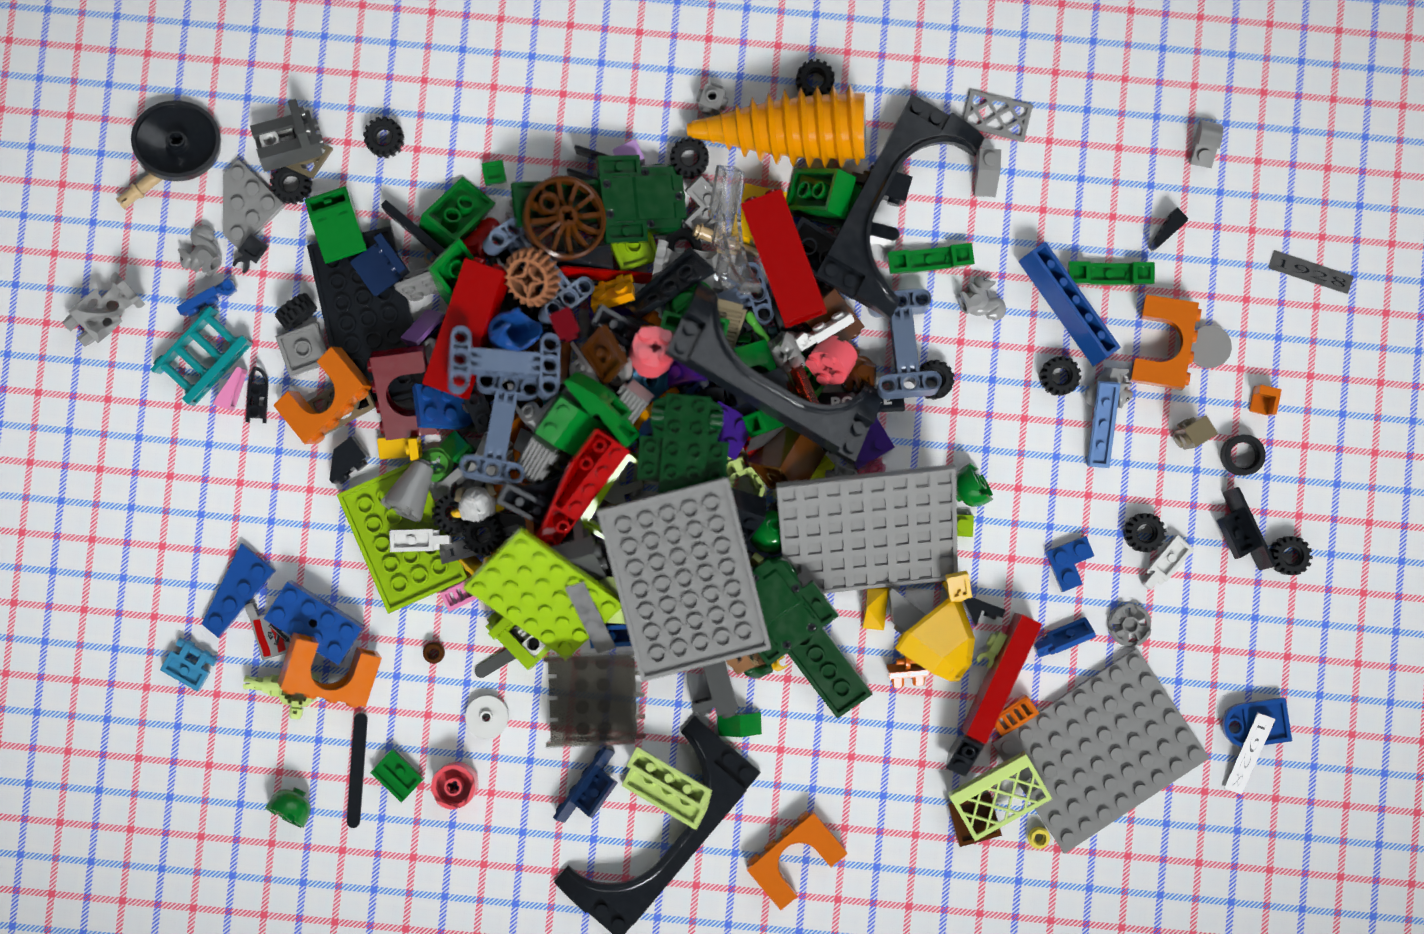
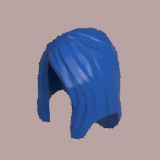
M515 308L496 315L490 321L488 338L490 344L495 349L522 351L538 340L543 330L540 322H536L524 315L520 308Z

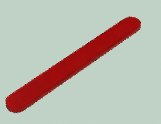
M574 266L559 267L566 278L579 279L580 277H588L591 280L610 281L622 274L624 276L632 274L634 278L632 283L639 284L649 283L652 280L653 274Z

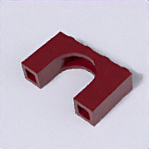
M420 345L372 352L370 359H367L368 371L373 373L374 380H371L373 393H377L378 400L375 401L377 413H381L382 421L379 423L381 434L385 433L386 440L438 434L439 429L417 428L415 409H405L398 406L392 400L389 393V384L395 378L402 375L426 372L428 362L425 346Z

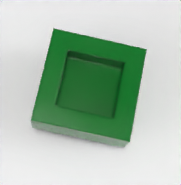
M503 160L481 164L486 186L507 183Z

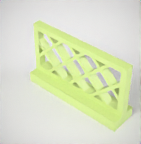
M1025 751L948 792L949 798L953 805H955L975 841L1052 799ZM1027 767L1033 773L1030 782L1018 779L1020 771ZM1005 779L1014 781L1011 793L999 790L1001 781ZM1017 782L1029 785L1026 797L1014 794ZM1032 787L1042 789L1045 797L1039 800L1029 798ZM983 791L995 792L992 803L980 800ZM998 793L1010 796L1007 808L995 805ZM1013 797L1025 800L1023 809L1019 811L1010 809ZM967 800L975 802L973 814L964 812L960 804ZM978 804L991 807L988 818L976 815ZM994 808L1006 811L1003 820L995 821L991 819ZM966 816L972 817L971 822H969ZM974 819L986 821L985 830L976 834L972 827Z

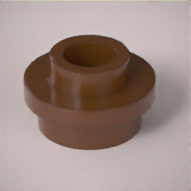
M430 642L423 649L424 659L432 664L439 663L445 656V649L438 642ZM432 649H436L438 651V655L436 657L431 655Z

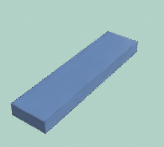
M1097 380L1087 458L1088 467L1110 468L1120 382Z

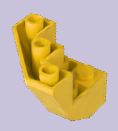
M949 598L945 599L942 604L928 615H925L910 629L903 632L898 638V644L895 649L932 674L951 682L960 681L972 665L975 636L963 603L950 602Z

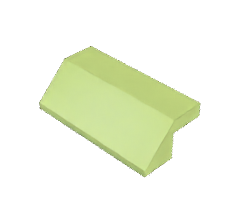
M636 747L627 764L630 770L621 786L691 828L697 829L708 809L712 790L643 749Z

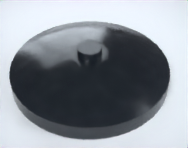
M174 100L158 103L148 108L138 117L132 128L131 145L136 160L151 175L167 181H186L201 176L215 164L221 151V135L216 121L206 110L190 102Z

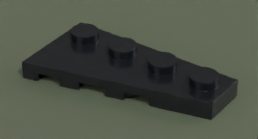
M689 247L635 294V300L624 304L640 319L695 286L698 282L713 275L716 271L695 250Z

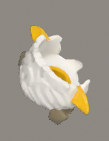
M486 483L484 488L472 487L467 490L464 487L458 488L454 501L459 502L458 508L451 511L453 517L462 518V520L479 522L494 515L495 512L503 510L504 506L495 502L496 498L494 496L497 492L494 490L493 484Z

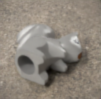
M199 225L193 229L190 238L196 247L191 253L181 248H178V252L180 253V262L183 268H190L196 273L202 268L203 273L207 272V275L212 277L222 264V260L217 246L212 242L215 236L213 234L214 231L209 226Z
M978 276L974 279V283L970 282L966 285L969 293L961 291L956 294L955 297L962 312L975 316L986 315L987 319H992L993 321L1002 319L1006 313L1004 301L998 297L988 298L986 290L996 284V281H990L985 277Z
M798 330V332L781 331L774 338L770 352L776 353L780 351L784 353L782 363L789 360L792 370L804 369L807 359L801 353H811L816 343L801 351L796 345L794 338L802 332L810 333L807 330Z
M1105 367L1104 371L1097 377V380L1121 383L1118 408H1122L1133 396L1131 390L1125 389V387L1131 386L1132 383L1123 380V375L1127 374L1129 369ZM1097 380L1096 384H1090L1084 395L1086 403L1091 407H1094Z

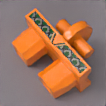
M905 655L904 658L896 659V664H887L888 676L894 688L903 687L904 678L911 677L913 685L924 686L926 676H929L928 670Z

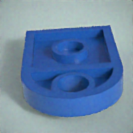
M415 384L412 386L417 428L460 430L473 423L470 414L462 408V404H465L463 398L425 384Z
M1284 697L1235 704L1223 716V733L1231 743L1243 747L1258 713L1276 719L1264 745L1292 741L1287 702ZM1232 721L1239 723V729L1235 733L1229 730V724Z

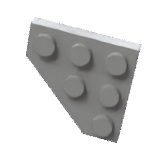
M238 159L223 174V235L239 250L251 233L256 236L286 205Z

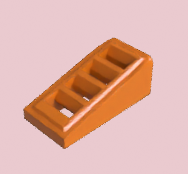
M1024 694L1004 708L999 716V719L1002 718L1008 727L1004 729L1001 723L997 721L995 728L1002 737L1039 714V711L1029 697ZM1023 703L1025 704V706L1027 707V709L1030 711V712H1028L1027 714L1025 713V711L1023 710V708L1020 706V705H1022ZM1016 708H1017V710L1019 711V713L1022 715V717H1021L1020 719L1017 717V715H1016L1015 712L1013 711V710L1016 709ZM1009 713L1015 721L1013 724L1006 717V714Z

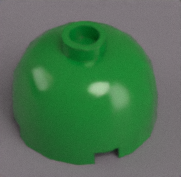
M973 463L967 464L956 474V499L958 502L963 501L968 506L980 507L993 500L990 497L993 493L983 474L979 475L975 472L978 468Z
M774 510L766 511V519L750 539L751 544L758 551L769 553L768 555L782 552L778 511Z
M295 787L293 790H279L271 797L265 807L266 810L275 816L277 814L284 821L300 828H304L311 814L310 802L304 797L306 793Z

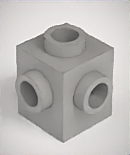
M705 83L704 89H699L696 101L699 102V110L703 114L714 116L719 115L721 110L726 109L729 98L726 97V90L721 85ZM708 96L714 97L716 99L710 100Z

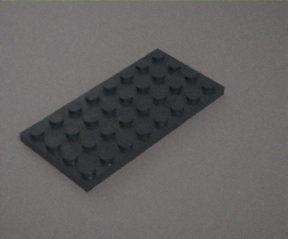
M391 226L362 233L367 249L377 243L374 237L381 233L398 254ZM319 244L307 245L329 346L341 347L371 383V380H374L373 373L368 371L367 359H370L372 352L408 347L401 340V336L414 323L410 302L395 289V284L375 297L350 263L351 260L361 253L325 264ZM425 372L402 375L392 380L389 384V393L392 400L397 402L413 398L412 386L422 384ZM371 388L369 391L375 402L378 400L377 393H373ZM366 398L360 401L359 409L362 410L369 406Z

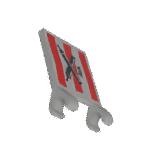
M255 602L246 604L245 610L250 619L262 660L287 653L292 636L264 620L263 618L266 614L259 616Z

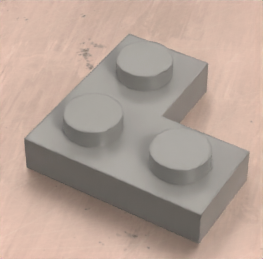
M701 175L684 190L698 205L683 220L692 231L696 224L700 225L701 223L709 228L729 208L726 202Z

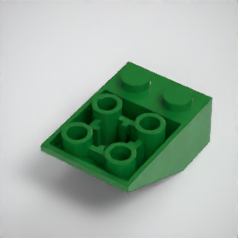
M346 186L305 199L309 218L325 264L367 251L354 202Z

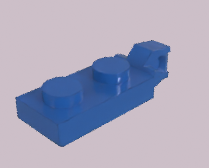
M229 278L182 303L176 309L180 315L192 317L198 314L203 306H212L219 301V297L223 295L230 297L238 289L232 279Z
M1083 617L1047 632L1042 641L1034 643V649L1040 658L1049 654L1059 653L1095 638L1096 634L1087 618Z

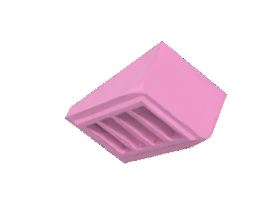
M237 367L212 404L234 411L248 371Z
M468 579L440 592L449 612L477 599L475 596H470V593L463 589V585ZM458 588H460L465 600H462ZM450 592L453 593V595H454V597H455V599H456V601H457V604H454V602H453V600H452V598H451V596H450V594H449Z

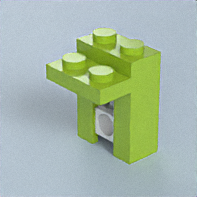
M494 612L487 619L489 623L485 627L489 630L488 634L493 639H498L527 670H531L551 650V648L540 641L539 647L536 650L531 649L529 641L533 636L498 612ZM516 628V633H518L519 636H521L522 639H524L523 642H521V640L512 632V630Z

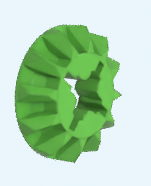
M442 448L428 449L420 458L427 462H436L440 457V464L445 469L437 468L432 475V482H441L453 472L454 461Z

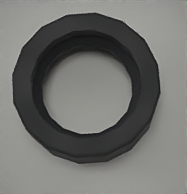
M1242 434L1231 437L1224 443L1220 458L1228 472L1234 475L1246 476L1256 473L1262 468L1266 452L1264 445L1258 438ZM1241 442L1251 445L1255 452L1253 464L1246 468L1236 466L1231 459L1232 448Z

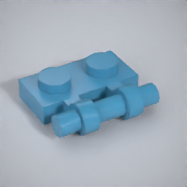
M180 637L176 645L182 648L180 653L170 651L160 670L198 692L210 674V671L203 667L206 663L215 666L218 659L212 656V653L208 650L203 651L196 647L194 642L186 641ZM189 653L199 658L197 663L187 659Z

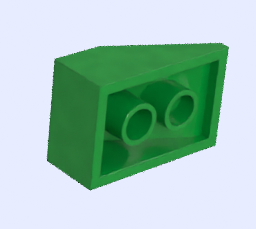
M838 168L794 169L786 198L790 212L831 219H845L856 177Z
M462 177L422 214L419 228L446 249L457 237L461 241L466 239L496 203Z
M458 237L428 267L439 295L448 306L464 259L467 258L473 261L474 258Z
M560 392L535 427L536 434L572 456L576 455L595 428L606 430L613 434L602 419L596 415L591 417L583 409L582 405L563 392Z

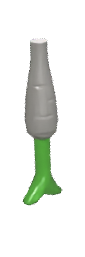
M747 310L745 321L753 327L760 340L766 339L771 350L774 339H770L757 321L754 313ZM780 351L771 353L776 367L785 371L787 376L791 372L796 385L801 383L795 371L790 368L789 360L782 363L784 353Z

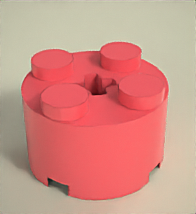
M650 326L641 328L635 335L628 352V358L631 359L632 366L639 375L647 378H657L670 368L674 359L665 355L664 352L672 338L673 333L671 331Z
M831 335L816 344L805 362L811 373L816 377V381L823 386L844 383L857 360V352L854 347L846 340L844 342L837 340L838 336Z
M463 762L446 764L434 775L431 782V791L436 802L446 809H458L465 806L473 799L478 790V775L476 771ZM456 781L459 787L454 790L453 785L450 783Z

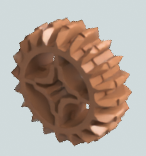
M524 247L508 257V263L503 267L506 270L505 272H507L504 275L507 278L504 285H509L510 287L507 293L513 292L515 294L513 300L520 298V305L527 303L528 307L534 305L537 307L547 304L556 296V291L561 287L558 283L562 278L557 276L561 269H555L554 265L557 261H550L551 254L544 255V251L541 249L537 251L536 247ZM522 262H526L524 270L520 271ZM544 283L543 291L538 292L540 284Z

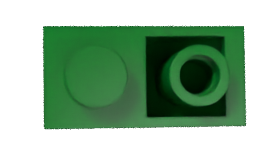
M456 430L440 444L446 454L458 464H460L464 456L475 455L473 452L476 448Z

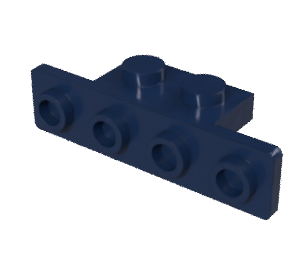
M603 747L596 752L590 766L584 769L580 780L569 790V795L565 801L557 807L556 813L553 816L556 821L565 823L576 807L590 818L595 816L618 783L603 770L615 754V751Z

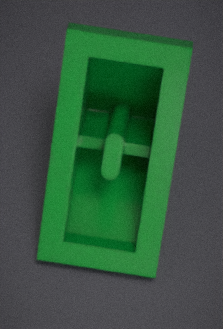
M761 712L735 713L734 716L723 718L722 715L718 716V736L741 738L762 734Z

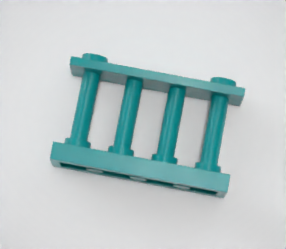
M211 306L204 308L198 314L199 318L164 355H160L153 362L154 366L150 369L158 374H161L163 371L166 372L185 390L186 395L182 399L192 406H195L254 344L247 337L242 335L235 337L214 318L219 311ZM207 324L230 343V348L225 353H220L200 334ZM193 339L215 359V364L210 369H206L185 350ZM178 355L200 375L201 379L195 385H191L170 365Z

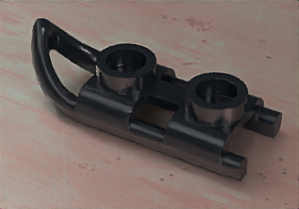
M257 366L251 370L248 378L246 423H250V418L262 419V423H267L269 382L264 370ZM256 371L262 374L264 384H253V377ZM260 397H264L263 406L259 405Z

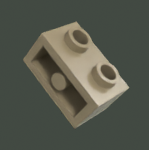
M1207 415L1187 418L1178 423V429L1173 431L1175 435L1174 441L1184 450L1196 448L1218 434Z

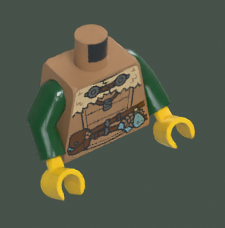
M758 653L726 660L728 666L732 667L737 675L744 673L753 679L773 673V670L781 671L788 667V664L785 666L779 664V660L785 658V656L780 657L769 666H767Z

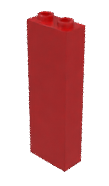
M782 188L778 190L770 189L765 192V195L760 197L753 196L747 198L744 203H741V207L785 327L789 328L827 314Z
M474 257L473 261L467 258L464 259L422 384L464 399L470 398L477 375H470V382L464 393L456 395L449 391L447 387L448 346L451 332L457 326H464L471 332V348L487 349L489 343V323L499 314L508 285H504L507 280L504 275L507 272H505L503 266L494 263L492 267L485 265L487 261ZM462 335L454 336L457 342L463 343L466 341ZM454 357V361L457 364L465 363L462 357ZM453 379V383L456 386L464 385L462 379Z
M1014 613L1005 632L1007 638L998 655L995 656L992 667L988 669L960 729L966 736L987 744L1042 623L1023 614Z

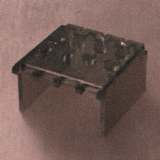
M634 651L601 652L598 654L597 652L573 653L572 655L552 654L543 657V662H548V674H557V678H549V696H557V699L549 700L550 718H558V721L550 722L551 738L546 742V747L635 744L637 739L646 738V733H637V719H645V714H637L636 697H645V692H636L635 675L640 674L639 670H635Z

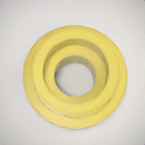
M1034 827L1028 833V842L1036 849L1046 847L1050 841V835L1043 827ZM1036 834L1042 835L1040 841L1035 840Z

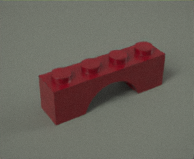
M569 306L548 315L559 340L565 339V342H570L579 338L578 333L582 331Z

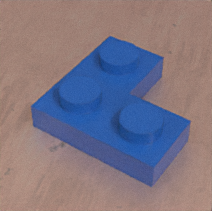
M1087 536L1045 552L1061 592L1083 584L1075 564L1094 557Z

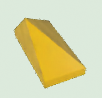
M889 587L866 590L862 628L884 630Z

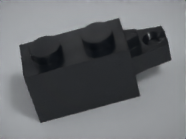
M871 165L869 171L864 170L863 174L852 171L851 175L856 177L855 183L861 188L873 165ZM896 172L882 200L895 207L904 205L913 176Z

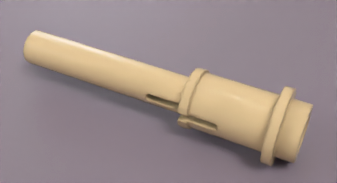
M703 223L700 225L696 224L693 229L692 236L696 240L702 239L714 245L719 243L757 257L759 254L757 248L722 236L721 232L707 228ZM711 235L724 239L726 242L712 238Z

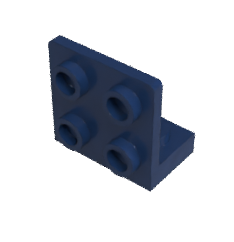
M381 233L374 237L377 243L350 261L353 268L375 297L410 273L386 237Z

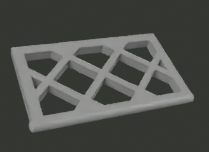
M970 90L963 120L967 122L968 117L975 113L981 124L970 125L977 131L1024 142L1031 111L1034 106ZM974 95L983 97L986 102L976 108L973 103ZM992 102L1006 103L1008 108L998 113ZM989 105L994 116L984 121L979 110ZM1016 106L1027 108L1026 115L1019 118L1014 108ZM1010 110L1016 121L1006 126L1000 116ZM997 118L1003 129L1000 131L990 129L987 124ZM1019 124L1022 129L1021 136L1011 134L1008 129Z

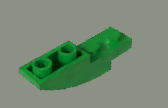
M577 371L564 381L568 390L580 402L583 409L591 417L598 413L602 421L625 448L641 435L628 419L632 414L630 409L604 385Z

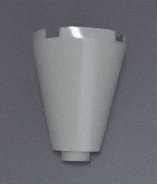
M423 459L413 461L385 494L380 503L389 510L392 506L396 514L404 518L420 522L434 471L431 468L432 464Z

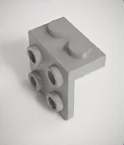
M429 266L410 272L403 277V281L395 284V289L410 301H420L424 296L439 294L428 270Z

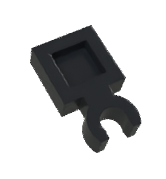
M251 233L238 250L243 256L237 257L233 262V266L235 267L238 262H243L245 268L242 272L246 273L250 268V261L256 264L269 245Z

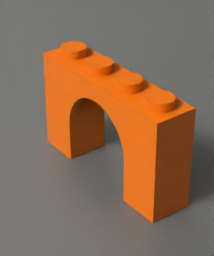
M1146 295L1144 297L1141 319L1171 325L1178 332L1181 345L1177 356L1169 361L1157 362L1135 358L1132 365L1130 382L1183 390L1185 385H1189L1191 373L1187 372L1188 364H1192L1194 359V351H1191L1192 343H1196L1198 330H1194L1195 323L1200 321L1202 309H1198L1199 302Z
M330 347L317 360V363L332 380L335 389L334 400L323 413L316 412L299 391H287L273 405L304 444H318L323 441L324 435L329 430L337 427L340 423L339 420L344 415L352 412L354 405L366 398L369 394L368 391L372 388L370 381L341 347Z
M293 632L277 681L280 689L292 695L295 692L302 693L310 699L320 697L334 704L339 701L353 708H358V706L366 707L382 659L379 653L356 647L347 674L337 682L329 684L320 683L311 676V666L318 647L315 637Z
M813 810L809 813L807 811L803 812L797 818L798 822L794 826L788 825L781 831L780 834L782 836L776 841L774 839L769 841L764 846L765 850L760 855L756 853L747 861V871L780 911L798 897L797 892L783 877L778 868L779 857L788 846L796 843L808 844L821 855L830 867H833L848 854L843 845Z

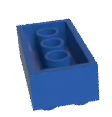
M293 580L285 584L263 618L290 636L294 632L315 637L318 642L316 652L337 665L343 662L365 627L359 621ZM311 619H314V620L317 621V626H316V627H313V626L311 625V623H310V620H311Z

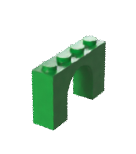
M766 339L732 349L743 363L758 374L777 368ZM760 410L743 417L750 438L785 426Z

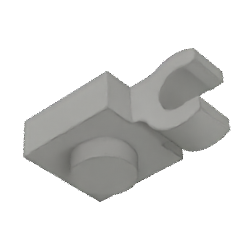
M468 463L465 464L464 469L468 471L470 465ZM458 467L443 481L437 483L436 488L446 487L447 491L442 496L452 494L454 492V484L457 483L459 486L468 478L461 474L460 467Z

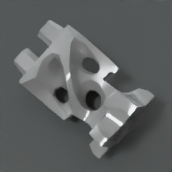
M663 239L658 242L652 279L682 254L669 249V243ZM695 250L717 273L728 274L730 262L719 258V252ZM716 273L703 280L715 292L720 293L724 291L726 281L715 279Z
M116 272L110 278L112 287L106 294L101 297L99 290L96 288L68 311L70 314L62 322L70 332L79 324L85 329L77 337L84 347L94 341L99 343L122 322L120 315L126 308L132 304L137 308L145 305L140 297ZM96 299L97 304L94 308H89L88 302ZM116 301L118 306L113 310L108 309L106 306L107 302ZM110 318L112 322L110 325L104 326L103 320Z

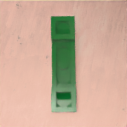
M972 243L913 251L887 252L890 274L937 271L975 264Z
M1069 261L1068 274L1078 285L1155 284V262L1091 263V261Z

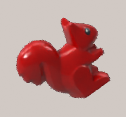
M488 217L481 220V223L477 226L478 229L462 240L473 257L479 255L481 259L486 261L488 254L484 251L482 244L490 232L500 226L497 219Z

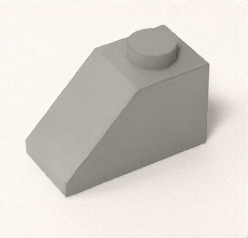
M980 148L978 150L975 161L974 196L996 197L1001 170V149Z
M893 588L889 589L888 599L891 622L895 624L894 629L902 634L919 622L926 614Z

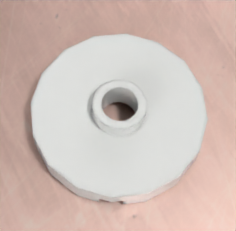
M490 695L480 696L467 707L465 714L466 725L476 737L483 739L494 738L507 727L509 712L505 703L498 697ZM485 713L490 715L489 721L483 719Z

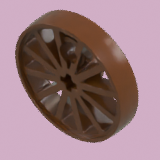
M554 176L540 182L528 195L522 210V225L528 241L533 247H536L537 251L541 249L544 251V255L551 254L550 258L554 260L569 261L587 255L600 243L606 228V212L599 195L586 182L571 176ZM561 184L571 186L566 202L563 198ZM554 185L555 194L547 192L545 187ZM578 189L587 198L573 208V200ZM537 193H539L540 197L537 199L535 203L533 201V198ZM543 200L549 201L551 209H546L543 206ZM591 201L595 212L577 213L580 208ZM530 209L549 217L530 219ZM564 214L567 216L566 221L563 220ZM596 218L597 229L583 224L580 220ZM553 223L552 226L538 237H536L531 227ZM557 228L551 246L547 248L540 240ZM578 229L594 236L590 244L584 240ZM562 234L566 254L556 252ZM570 234L583 251L573 252Z

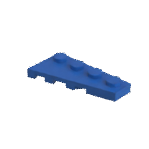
M241 543L202 625L217 638H220L245 609V605L250 603L276 570L244 543Z

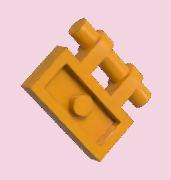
M622 274L616 276V279L598 282V285L595 286L592 292L593 295H591V308L593 312H596L599 304L611 308L635 300V288L632 283L634 282L633 275L628 274L624 276Z

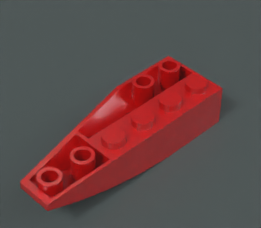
M595 428L568 464L536 535V538L547 546L552 547L561 543L630 453V450L627 447L625 448L614 435L606 430Z

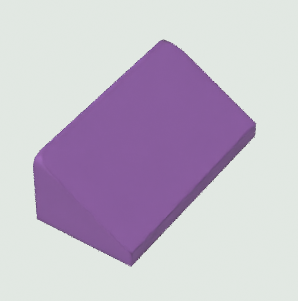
M430 309L425 310L401 336V340L408 347L419 346L444 319L445 314Z

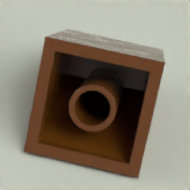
M820 281L817 285L827 314L802 322L803 327L808 332H811L815 325L821 322L827 323L832 320V315L843 311L852 314L855 321L833 335L838 336L837 340L841 342L845 340L848 342L859 336L861 330L865 327L836 289Z
M786 426L753 455L748 463L769 489L777 490L776 483L810 480L826 453L820 445Z

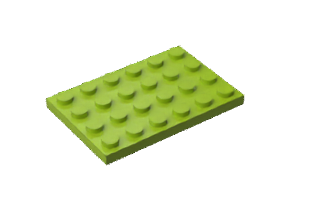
M412 462L337 494L388 614L468 579L464 567L458 560L442 564L439 550L390 552V530H438L439 528L438 525H434L435 519H432L431 516L434 514L432 508L435 507L434 504L436 502L430 488L420 522L404 518L396 514L392 506L389 510L380 503L385 494ZM444 530L440 531V536H442V535H450V534H445V533H444V532H445Z
M522 527L463 585L464 590L565 659H568L589 639L565 590L566 587L584 582L604 624L622 608L618 595Z

